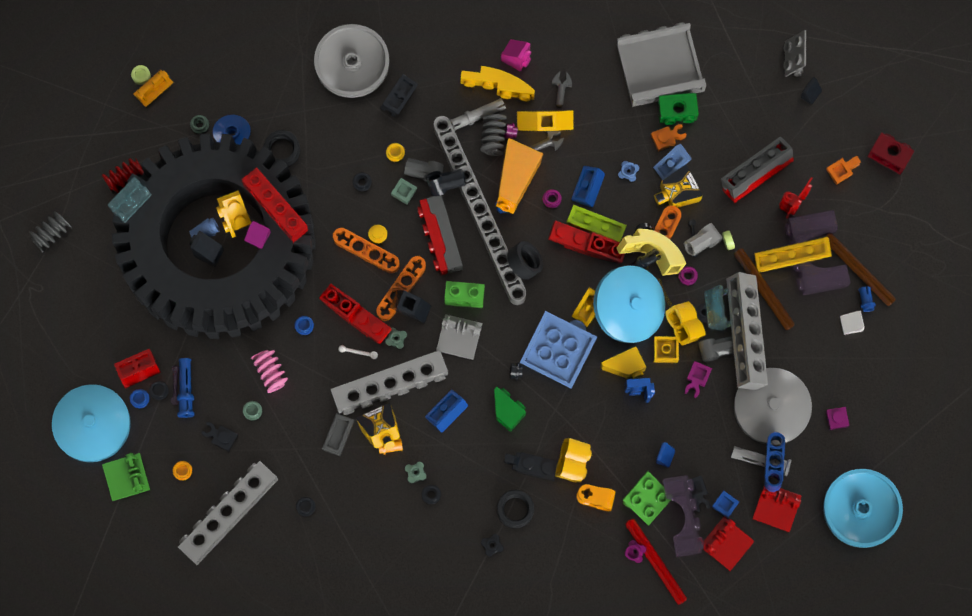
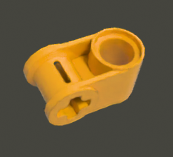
M585 484L579 488L576 498L580 504L604 511H612L616 491ZM584 491H588V495H590L587 499L584 498Z

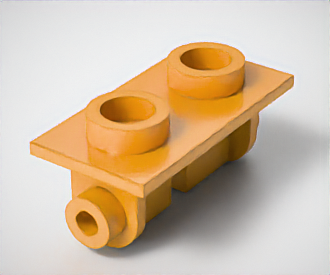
M160 70L133 95L147 107L174 82L165 71Z

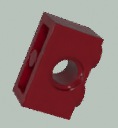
M881 132L867 157L901 175L914 150L911 149L910 145L896 141L892 135ZM888 149H893L896 155L889 154Z

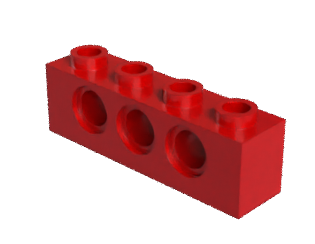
M257 167L242 179L244 187L293 243L308 231L307 224Z

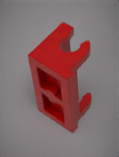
M150 348L114 364L125 388L161 373Z

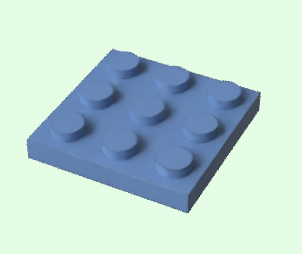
M545 311L520 363L572 389L597 336Z

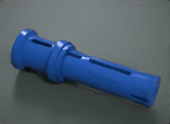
M180 358V394L177 396V401H179L177 416L180 418H190L195 416L192 408L194 396L191 394V359Z

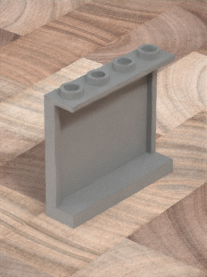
M681 22L673 27L667 28L662 26L655 31L649 32L644 30L636 35L625 34L617 38L616 46L632 107L657 102L658 97L662 95L705 91L706 82L705 78L703 79L690 33V23L685 24Z

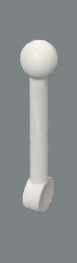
M340 345L338 348L340 352L346 351L370 356L373 360L378 358V353L375 351L369 353L346 348L344 345Z

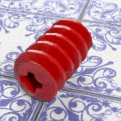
M129 158V165L123 162V169L116 166V173L109 170V177L102 174L111 192L114 190L119 193V186L126 189L125 182H127L132 173L137 176L144 174L136 158V161Z

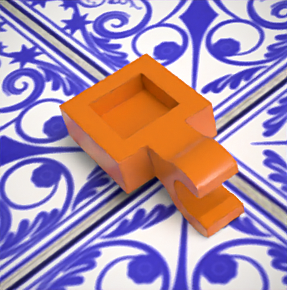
M858 156L853 157L847 162L842 158L828 166L826 170L837 185L852 176L853 172L851 170L858 167L861 161Z

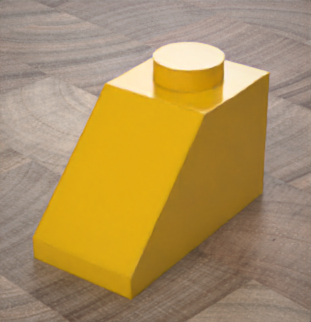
M637 347L601 362L600 365L602 370L627 379L630 377L636 379L642 376L646 369V365Z

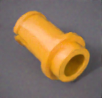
M401 438L394 441L395 446L390 450L384 449L383 446L379 447V454L383 453V455H386L388 452L403 451Z

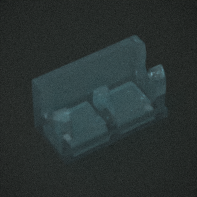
M133 177L111 200L108 207L125 223L151 196V193H149L145 186L140 184L138 179Z
M721 285L705 291L704 294L708 328L723 331L732 325V320L727 322V318H725V306L723 305L722 296L728 294L729 291L728 288L723 290Z

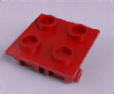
M812 177L799 196L789 191L784 193L779 207L787 213L786 219H788L790 214L795 215L802 200L804 201L812 188L810 184L813 179Z
M763 486L752 519L790 532L802 496L782 488L776 492H770Z
M723 517L700 547L731 571L754 543V540L735 526L736 523L733 520Z

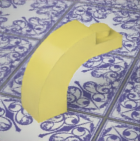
M637 229L633 236L628 235L622 238V241L617 246L619 254L632 252L647 254L653 249H657L661 259L657 260L656 263L662 276L679 274L686 265V261L678 247L666 236L653 230Z

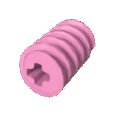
M265 350L251 357L252 360H256L254 366L259 367L257 372L263 373L260 378L261 380H266L264 386L269 387L267 393L281 389L288 380V377L281 378L285 371H278L282 366L281 364H275L278 357H271L275 350Z

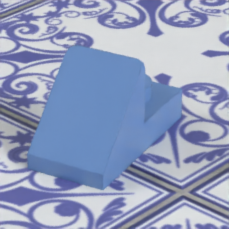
M679 144L653 168L660 178L664 180L686 165L692 158L684 147Z

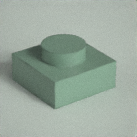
M401 178L391 192V196L408 205L417 191V187Z

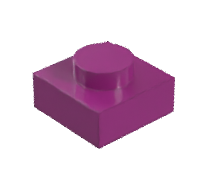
M846 407L826 410L829 430L849 427Z

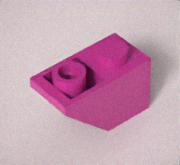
M511 39L501 54V61L518 71H521L523 67L526 68L531 60L530 43Z

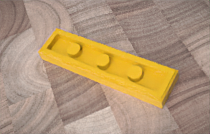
M828 237L754 253L756 267L759 272L832 257Z

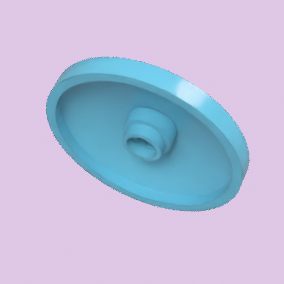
M622 266L615 268L600 280L595 290L593 303L595 317L601 329L614 340L624 343L646 340L658 330L664 318L665 296L662 287L650 272L641 267Z
M100 385L80 386L68 392L57 404L52 417L53 436L59 447L70 457L83 462L102 461L117 453L126 442L130 432V414L125 402L113 390Z
M855 469L840 475L829 486L824 498L823 512L829 529L839 540L850 546L869 548L882 544L896 532L901 523L903 504L896 486L886 476L869 469Z

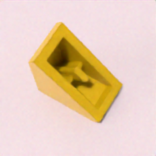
M590 287L572 315L576 320L583 322L586 327L589 326L595 317L593 306L595 290Z

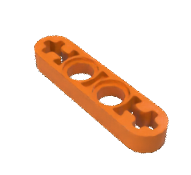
M338 228L334 231L333 240L337 246L387 273H395L399 270V259L392 253L345 228ZM344 233L346 239L350 240L351 237H353V239L350 241L349 246H346L348 242L344 239L338 241L339 239L337 235H342ZM355 242H362L364 245L363 249L360 251L354 250L353 244ZM373 250L380 253V257L376 260L369 257L370 252ZM386 255L385 260L389 262L394 260L396 266L388 268L387 262L383 261L382 264L380 262L383 260V256Z
M415 256L410 259L379 303L376 313L380 320L388 321L397 312L389 307L388 312L390 314L382 316L381 309H386L388 306L386 301L388 300L392 304L391 294L397 290H404L410 293L426 269V262L422 257ZM414 262H415V263L421 262V267H422V268H421V269H420V268H417V269L415 270L414 274L417 275V276L415 277V276L411 273V272L413 271V269H414V264H413V263H414ZM405 276L412 278V283L408 286L403 285L401 282Z

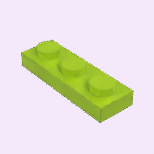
M573 205L566 223L617 242H621L627 226L576 205Z

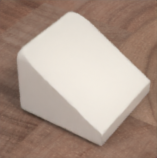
M861 311L840 316L844 335L863 332L864 323Z

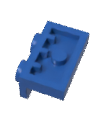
M650 378L628 379L624 384V391L629 393L630 396L641 395V392H644L645 403H649L650 399L655 395L654 383H650Z

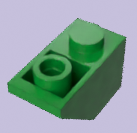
M496 387L494 389L496 420L511 432L525 417V406L518 400L514 402L510 398L511 394L504 388L499 389Z

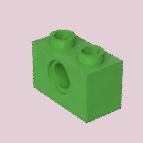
M446 281L445 305L483 308L485 284Z

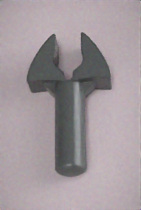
M558 72L552 80V85L558 87L556 106L562 107L565 88L572 87V80L570 75L566 73V80L561 84L559 80L560 72Z
M547 131V139L530 146V148L539 151L552 146L556 151L562 145L564 138L554 141L552 140L553 137L560 135L561 131Z

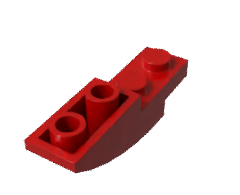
M556 220L553 222L548 240L562 244L564 248L591 257L616 263L623 262L625 253L619 254L617 250L620 242L594 232L590 234Z
M332 284L319 297L324 304L346 322L378 344H381L392 330L391 327L365 310L358 302Z

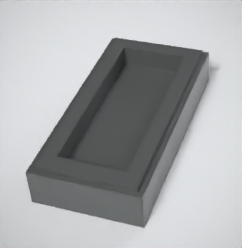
M336 413L322 450L341 456L354 419Z

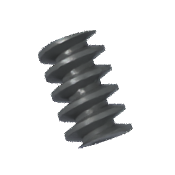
M491 114L483 117L484 124L482 129L484 131L482 132V146L480 147L483 153L491 156H502L504 152L499 151V149L504 148V145L499 142L505 141V138L500 136L506 132L501 129L506 127V123L501 122L502 120H507L505 115Z
M56 211L52 212L54 218L47 217L48 223L41 222L43 228L35 227L37 233L29 232L30 239L42 253L44 252L43 245L47 248L50 247L49 240L53 243L56 242L54 235L60 238V230L66 233L65 226L71 227L64 217Z

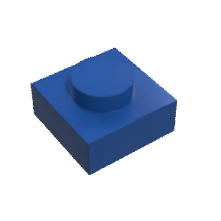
M723 491L712 508L728 519L739 504V501Z

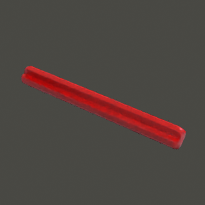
M635 519L626 522L625 525L637 544L646 547L645 556L676 603L679 605L685 602L687 597Z

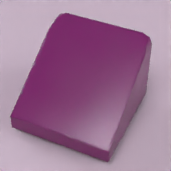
M252 221L244 241L262 249L271 231L269 228Z

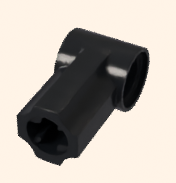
M462 169L446 173L434 171L426 176L432 196H440L449 189L466 186L465 174Z

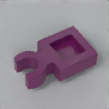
M694 361L687 380L691 381V383L686 386L684 393L687 394L689 389L692 388L696 392L694 398H697L700 393L699 385L705 387L712 368Z

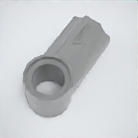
M710 223L683 244L686 252L694 256L708 247H714L723 237L715 226Z

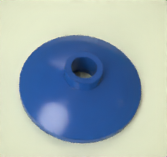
M238 115L224 116L213 127V137L216 142H221L222 134H235L232 136L235 143L241 145L243 138L249 139L251 133L249 123Z

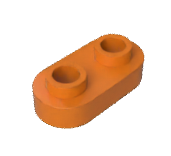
M676 206L666 207L654 231L658 233L665 231L667 233L666 237L671 239L681 219L680 209ZM672 214L675 218L669 219L668 215Z

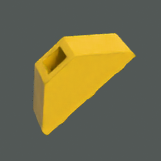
M573 110L517 111V127L521 131L572 130Z

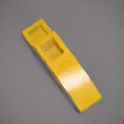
M481 66L480 73L461 72V84H464L466 87L483 86L484 89L489 90L497 88V95L504 99L515 97L522 101L534 100L535 90L518 77L505 71Z

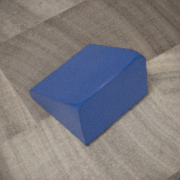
M666 442L662 443L655 462L659 465L670 467L675 449Z

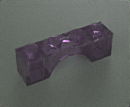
M688 475L663 479L666 499L677 502L685 513L684 527L678 535L673 537L676 557L702 553L701 549H704V542L698 533L701 525L699 518L695 516L697 502L695 498L692 499L691 493L694 490L693 480L689 479Z

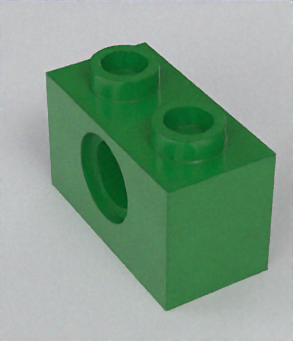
M696 93L662 95L658 97L660 123L672 125L680 121L692 123L694 120H697L699 113ZM680 107L683 112L677 113L673 108Z

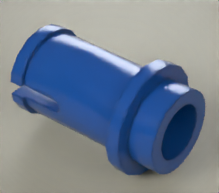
M866 286L859 288L862 303L860 308L863 309V312L873 311L876 304L872 299L871 287L867 286V289Z

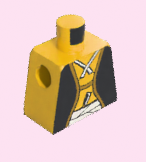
M684 165L661 181L660 188L662 192L655 194L654 198L658 205L668 201L670 206L679 208L700 202L703 195L687 165Z
M390 403L356 418L362 433L374 448L383 446L384 449L390 450L395 446L394 441L399 439L400 434Z

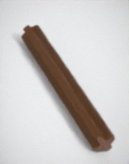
M832 233L825 236L829 238L830 248L867 286L871 287V290L887 306H890L896 300Z
M744 249L737 250L734 256L747 274L756 275L758 291L785 330L791 329L795 323Z

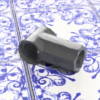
M408 158L404 175L420 178L427 182L426 176L434 171L443 173L444 165L435 161H428L427 163Z
M732 336L717 340L706 339L698 343L703 362L713 361L721 356L734 354Z

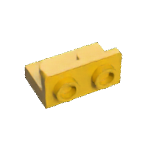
M239 190L217 198L219 206L216 209L220 218H225V221L222 222L226 233L230 232L232 238L236 237L235 230L251 224Z

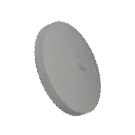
M347 24L332 29L320 40L314 55V65L319 80L329 91L342 97H361L373 92L385 80L389 70V53L384 40L375 31L362 25Z
M766 368L767 386L757 390L738 388L734 399L735 417L740 428L751 439L767 445L768 436L773 432H779L785 437V443L798 437L806 428L812 413L811 397L805 384L793 373L780 368ZM778 440L771 441L772 445L781 444Z

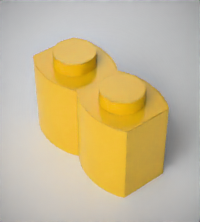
M689 301L674 305L665 311L666 318L674 328L676 339L681 345L698 341L706 335L704 326L697 318L696 310Z
M571 438L564 439L555 476L575 483L582 482L587 475L586 462L589 461L592 454L590 444Z

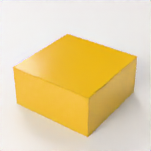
M654 336V362L678 363L679 342L676 337Z

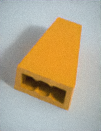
M508 139L500 178L497 207L505 212L514 214L541 164L543 153L513 139Z

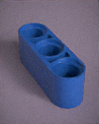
M779 432L771 433L768 436L766 445L764 486L770 492L778 491L783 481L785 437ZM778 440L781 445L773 446L771 441ZM777 459L780 464L772 465L770 460ZM774 477L778 479L779 483L771 484L768 479Z

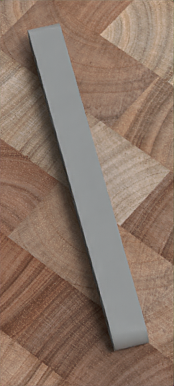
M439 116L434 121L435 135L451 171L462 169L464 173L470 176L466 179V186H461L459 189L510 302L514 305H521L526 299V289L523 282L512 271L508 260L505 264L497 262V259L500 257L507 259L508 249L450 120L446 116ZM445 124L447 128L440 130L438 125ZM451 140L455 144L453 146H447L445 145V142ZM454 157H460L462 161L460 163H455L452 161V159ZM470 190H474L477 192V194L472 197L469 196L467 192ZM482 207L484 208V212L477 213L475 212V208ZM488 223L492 226V228L490 230H484L482 226ZM496 240L500 245L492 247L489 243ZM507 274L514 275L515 279L513 281H507L505 279V276ZM515 291H520L523 296L515 298L512 294Z

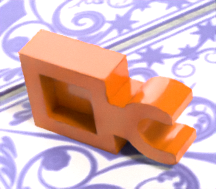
M682 124L676 125L674 130L671 131L669 126L651 133L658 152L676 144L675 139L683 140L686 138V133H677L678 130L682 129Z

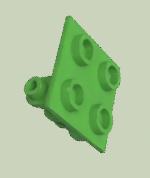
M129 453L124 458L102 464L112 501L150 490L140 453L134 455Z
M647 471L625 496L623 504L627 508L630 507L649 526L674 496Z

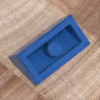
M583 166L571 200L588 207H593L605 173L600 168Z
M451 389L425 418L440 432H443L468 407V404Z

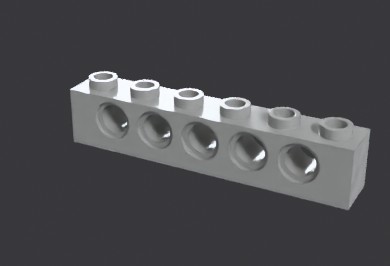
M738 272L726 278L737 387L757 390L768 385L756 275Z
M438 350L332 388L331 393L339 414L348 415L353 413L354 409L358 407L367 408L373 405L372 402L378 400L380 402L391 399L392 395L397 393L398 395L406 394L409 392V389L414 387L417 389L423 388L428 385V382L433 380L440 382L446 379L445 376L448 375V370L441 351ZM424 367H430L432 372L429 375H424L421 370ZM410 373L414 378L408 382L403 379L404 375ZM393 380L396 384L393 388H387L385 386L386 381ZM371 386L377 388V392L373 395L367 393V389ZM357 393L359 398L356 401H350L348 399L349 395Z
M261 461L257 464L253 463L247 470L248 474L244 478L240 477L234 483L235 487L231 492H225L220 498L221 502L217 506H212L206 514L208 516L203 521L199 520L193 526L194 530L189 536L186 534L179 541L180 545L178 548L196 565L206 557L278 481L277 476ZM252 479L259 480V485L255 488L249 486V482ZM239 493L246 495L245 500L242 502L236 501V496ZM226 507L232 508V513L229 516L222 515V511ZM211 522H218L216 530L210 531L208 529ZM198 536H204L205 538L202 545H195V539Z

